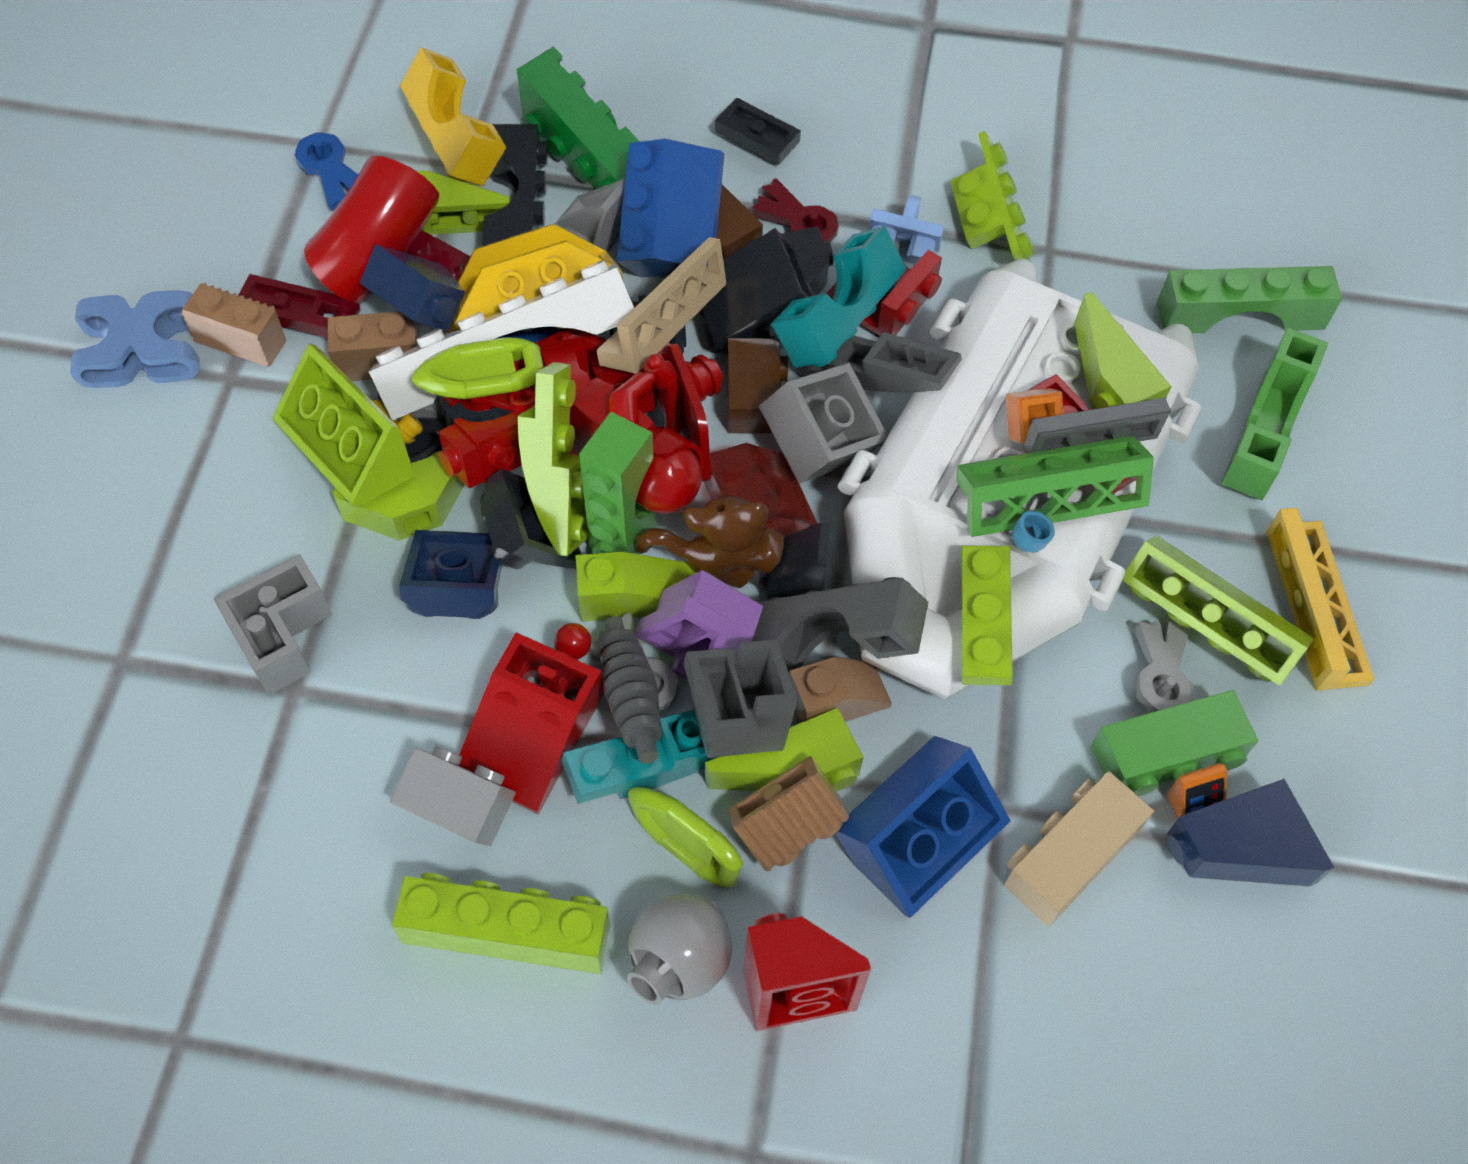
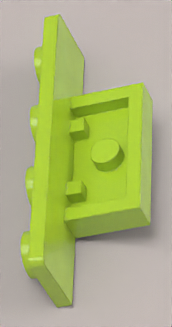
M984 130L978 133L986 163L950 180L966 241L974 249L1006 234L1012 256L1015 260L1026 259L1031 262L1030 256L1035 255V250L1026 232L1022 233L1021 225L1026 224V220L1017 201L1013 202L1012 195L1017 193V189L1010 173L1004 171L1003 166L1008 164L1007 155L1001 143L993 144Z

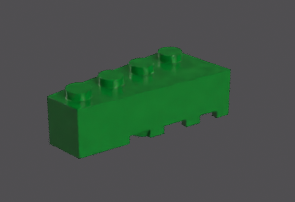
M553 46L517 68L523 116L521 123L538 124L540 141H547L548 150L551 155L557 160L561 159L573 169L579 180L588 182L594 189L620 180L625 181L629 143L640 141L626 126L620 130L618 129L611 109L602 99L595 103L583 88L586 81L576 70L569 74L561 66L560 62L563 56Z

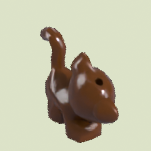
M724 495L710 500L703 508H688L682 512L685 523L691 532L701 534L690 542L682 539L669 529L649 528L641 532L633 543L635 551L640 554L647 553L653 545L664 546L671 553L686 559L696 572L704 570L727 585L740 589L752 579L755 570L767 574L777 566L782 556L784 535L774 529L765 527L768 508L763 503L750 502L745 498L735 495Z

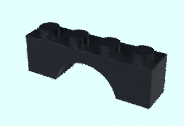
M492 124L507 147L492 171L493 182L510 188L516 195L504 208L484 215L482 246L538 229V226H545L544 201H539V195H546L547 192L546 171H541V165H548L547 141H540L538 124Z

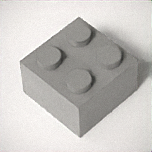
M850 363L789 381L759 405L799 484L849 466L859 450L872 453L881 447L888 437Z

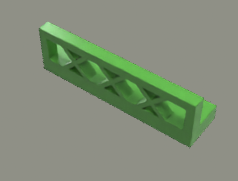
M1132 435L957 465L956 482L968 497L967 531L971 537L1013 530L1018 519L1023 513L1028 511L1023 506L1035 494L1043 492L1049 493L1052 497L1041 509L1033 511L1044 514L1052 523L1149 506L1154 456ZM1137 476L1135 493L1119 496L1112 493L1124 478ZM1092 484L1097 488L1084 502L1072 503L1068 500L1080 486ZM1002 500L1007 504L996 517L982 519V503Z

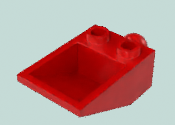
M567 623L557 630L554 636L555 649L517 632L514 634L492 672L459 754L463 757L459 766L469 771L475 772L479 764L505 776L501 785L516 792L512 802L538 815L564 769L561 762L564 752L575 749L604 695L601 670L579 661L591 648V635L584 626L578 623ZM530 677H538L541 679V681L537 685L528 681L527 679ZM571 696H576L574 701H571L568 698Z

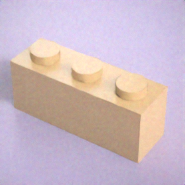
M1109 771L1097 783L1093 782L1090 778L1087 779L1070 799L1075 806L1065 816L1059 810L1056 811L1039 830V833L1043 836L1042 840L1033 849L1025 843L1007 863V866L1012 871L1004 886L1048 927L1053 924L1135 837L1154 813V810Z

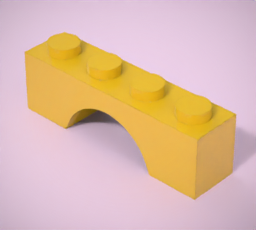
M420 47L400 84L408 100V105L415 112L421 123V128L429 137L433 150L439 155L448 176L465 183L468 181L484 186L507 147L492 124L461 113V98L466 79L454 59Z

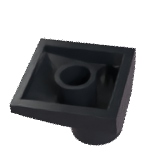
M500 469L490 476L485 493L481 495L480 504L481 514L486 521L492 541V551L496 559L501 564L514 569H521L531 561L577 569L576 555H582L580 547L576 548L569 556L558 554L535 512L525 477L504 469Z

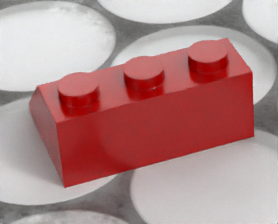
M784 913L770 914L755 921L756 925L747 928L743 972L756 1031L857 1011L871 972L868 958L802 916L788 919Z

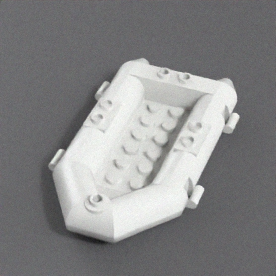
M1017 259L983 275L967 303L956 299H949L930 329V334L937 340L944 339L940 348L961 353V362L941 390L914 392L877 456L870 452L859 450L838 484V488L842 493L853 495L844 510L852 583L860 585L883 581L888 577H903L929 602L918 654L877 659L860 644L862 661L944 700L972 686L962 685V546H1010L1012 662L1076 627L1082 622L1090 603L1100 611H1107L1126 573L1125 569L1112 562L1111 558L1135 508L1052 523L1055 529L1053 539L1044 549L1036 553L1019 550L1013 542L1012 530L971 537L967 531L968 497L956 482L957 465L1026 454L1023 448L1024 443L1013 441L1008 435L1007 393L1027 391L1057 374L1091 410L1094 409L1089 401L1074 325L1082 301L1039 284L1035 266L1026 259ZM1111 314L1172 386L1166 398L1171 412L1158 438L1139 441L1154 456V469L1169 437L1179 444L1187 442L1202 409L1198 402L1188 398L1199 371L1192 332L1182 324H1172L1159 332H1154ZM959 315V325L951 328ZM1180 412L1176 423H1172L1171 418L1176 417ZM870 467V480L860 484L863 476ZM1136 481L1116 492L1115 495L1135 493ZM1092 484L1080 486L1068 500L1072 503L1084 502L1097 488ZM1047 492L1037 493L1023 507L1028 511L1039 510L1052 496ZM1002 500L982 503V519L996 517L1007 504ZM1103 575L1097 590H1094L1090 581L1098 580Z

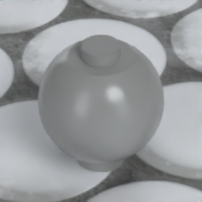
M671 894L653 901L642 910L636 918L629 935L628 954L633 969L627 975L628 984L641 999L653 1005L660 1004L665 997L672 1000L693 999L709 992L720 982L731 960L732 938L728 924L724 919V912L719 905L708 898H700L695 895Z

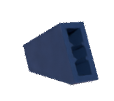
M379 244L374 245L360 284L413 321L447 331L451 328L453 319L465 294L462 286L442 264Z
M1284 778L1182 815L1167 832L1169 837L1168 845L1173 858L1178 864L1184 865L1191 878L1311 886L1318 883L1334 868Z

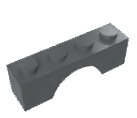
M888 577L883 581L860 585L848 584L842 588L825 591H808L806 594L785 598L773 597L767 601L757 602L763 606L752 641L777 639L787 671L802 667L810 653L822 641L843 631H849L850 636L877 659L918 654L929 602L903 577Z

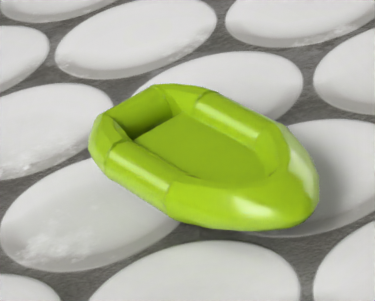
M513 337L458 344L426 359L414 371L411 380L417 387L431 394L447 398L470 399L515 392L536 383V372L544 368L540 352L541 348L529 340ZM524 359L525 368L516 371L514 361Z
M643 787L629 789L628 800L633 813L642 827L658 845L660 844L701 879L723 888H731L736 885L743 861L735 847L720 831L712 827L681 801L665 793Z

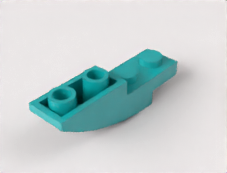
M694 709L660 719L662 737L655 743L658 758L652 763H641L636 749L628 747L622 737L564 752L561 762L577 803H583L618 793L620 799L628 797L629 789L634 787L654 789L705 769L706 762L718 757L707 758Z

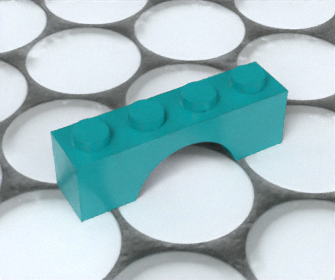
M886 226L852 234L833 255L837 273V285L833 300L826 293L793 300L771 324L795 368L812 364L815 367H822L833 361L837 357V350L842 344L857 333L856 328L859 324L876 311V304L884 295L890 293L896 287L895 282L904 273L906 267Z

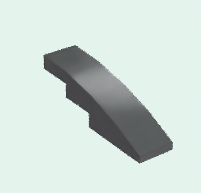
M883 332L877 342L854 335L842 344L837 350V357L827 365L815 367L812 364L797 367L796 370L799 377H805L850 363L863 389L867 391L900 393L939 391L944 387L961 362L962 357L961 353Z

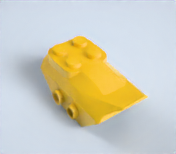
M554 223L473 250L458 281L465 290V294L450 330H446L444 335L460 329L457 322L465 317L482 312L484 318L500 312L501 310L498 305L510 298L523 294L525 301L541 295L539 287L546 283L564 277L567 284L583 277L580 270L591 264L605 260L607 266L615 264V261L606 250ZM618 266V269H619V271H620V273H621V276H622V278H623L622 271H621V269H620L619 266Z

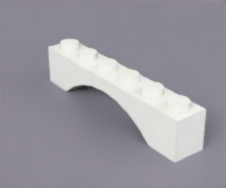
M605 260L596 262L581 269L583 277L566 284L564 277L558 278L539 287L542 294L525 301L523 294L500 303L498 306L501 311L486 318H484L482 312L472 314L457 322L460 327L458 330L444 335L441 329H437L417 338L419 346L403 352L401 347L397 346L377 355L378 363L373 365L369 374L391 420L393 421L434 403L437 395L417 387L411 378L414 371L426 359L444 349L458 344L496 339L527 328L547 326L575 328L598 335L617 327V324L635 308L617 264L607 266Z

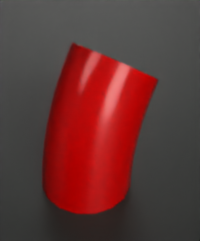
M384 156L369 157L340 204L315 235L306 243L304 254L312 272L324 286L342 299L357 304L366 301L373 292L360 284L374 245L379 244L407 253L440 200L439 192L429 180L411 167Z

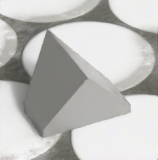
M620 180L579 195L557 220L558 225L606 250L608 253L620 235L625 181Z

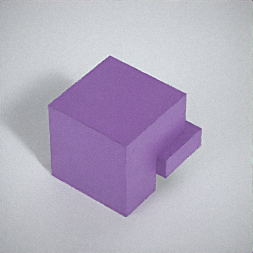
M701 570L664 589L656 612L640 619L635 634L638 638L672 657L677 655L672 672L688 680L684 667L686 652L734 648L737 654L739 642H752L763 606L704 570Z

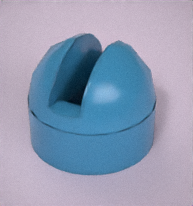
M1037 511L1023 513L1012 530L1013 542L1023 552H1039L1049 544L1055 535V529L1050 519Z

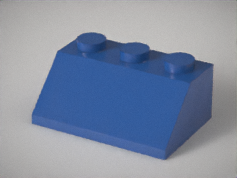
M666 138L629 143L617 262L642 278L669 276L709 237L717 238L725 155L721 150Z
M934 736L848 814V820L843 822L842 827L835 835L854 866L905 916L911 918L1011 820L971 747Z

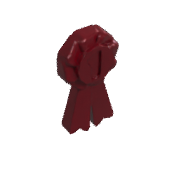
M776 178L773 179L770 185L762 186V194L764 196L759 195L758 203L752 207V214L756 218L789 225L790 232L818 226L824 242L828 241L831 243L837 237L839 225L834 212L820 205L803 206Z

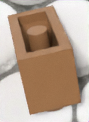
M832 657L790 670L789 672L797 698L794 714L798 724L835 708L839 709L843 719L847 722L890 708L892 705L877 668L864 661Z

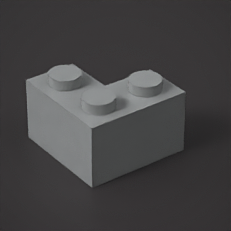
M301 555L214 598L216 605L268 696L311 673L292 636L332 616V613L319 584Z

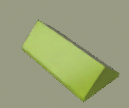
M309 343L272 419L352 506L360 507L414 478L415 475L400 428L316 345Z

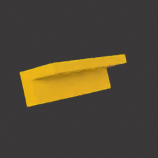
M1298 507L1280 509L1266 533L1295 625L1314 638L1304 654L1316 691L1370 686L1375 679L1322 520L1302 522ZM1310 535L1312 537L1316 549V553L1314 555L1312 553L1307 536ZM1321 578L1327 582L1329 588L1327 594L1325 593ZM1334 617L1340 622L1342 628L1340 634L1338 633ZM1347 658L1353 661L1356 673L1347 674L1350 670Z

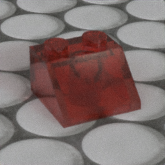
M743 443L710 453L711 480L704 482L711 500L724 495H735L745 498L750 502L763 503L768 508L765 527L782 533L784 537L818 524L802 488L783 453L750 443Z

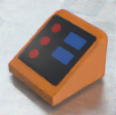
M1219 763L1181 775L1167 793L1177 818L1226 800L1227 769L1224 764Z

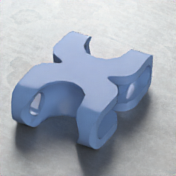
M181 290L150 292L142 296L134 308H130L126 299L119 295L88 297L80 300L75 311L76 322L83 332L90 337L104 339L97 345L75 351L71 359V376L82 386L90 388L125 386L134 380L139 370H144L149 380L156 383L186 381L196 377L200 362L196 351L185 341L169 340L176 333L189 330V326H186L187 321H184V316L181 314L182 309L193 294Z

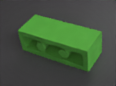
M1230 690L1102 726L1091 746L1104 775L1109 771L1137 796H1142L1157 789L1159 783L1173 779L1176 781L1181 775L1215 764H1224L1227 771L1237 768L1248 760L1246 756L1259 740L1235 691Z

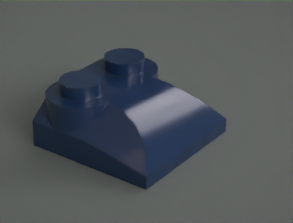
M416 530L399 584L401 600L406 603L408 609L424 617L444 616L481 619L494 612L499 603L498 586L502 564L493 554L490 534Z

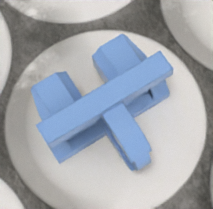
M909 195L903 216L873 208L870 216V230L886 226L894 244L897 241L910 245L906 261L915 265L928 250L933 253L934 251L939 252L944 226L918 220L921 198Z

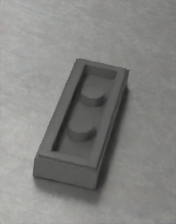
M1159 398L1033 419L1023 448L1025 453H1032L1132 435L1138 441L1157 439L1171 409L1166 398Z

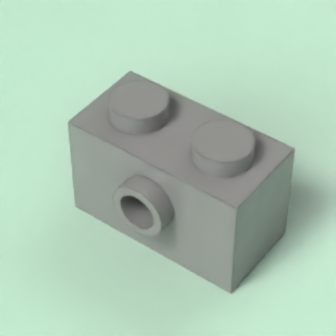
M435 745L432 753L415 747L389 802L474 843L491 847L516 794L515 791L501 785L505 776L479 764L475 772L469 771L459 766L463 758L462 756Z

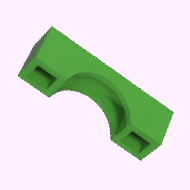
M1333 266L1169 270L1157 304L1163 329L1172 324H1182L1188 327L1192 333H1205L1213 325L1227 317L1245 312H1267L1276 315L1283 321L1285 331L1287 327L1294 330H1325L1342 301V295Z
M1287 327L1269 362L1222 479V485L1263 501L1280 472L1292 440L1289 438L1303 401L1317 375L1329 344L1328 342Z
M610 412L579 453L590 551L593 554L610 552L640 554L634 549L633 543L641 532L649 528H656V513L647 511L636 503L643 478L653 461L652 432Z

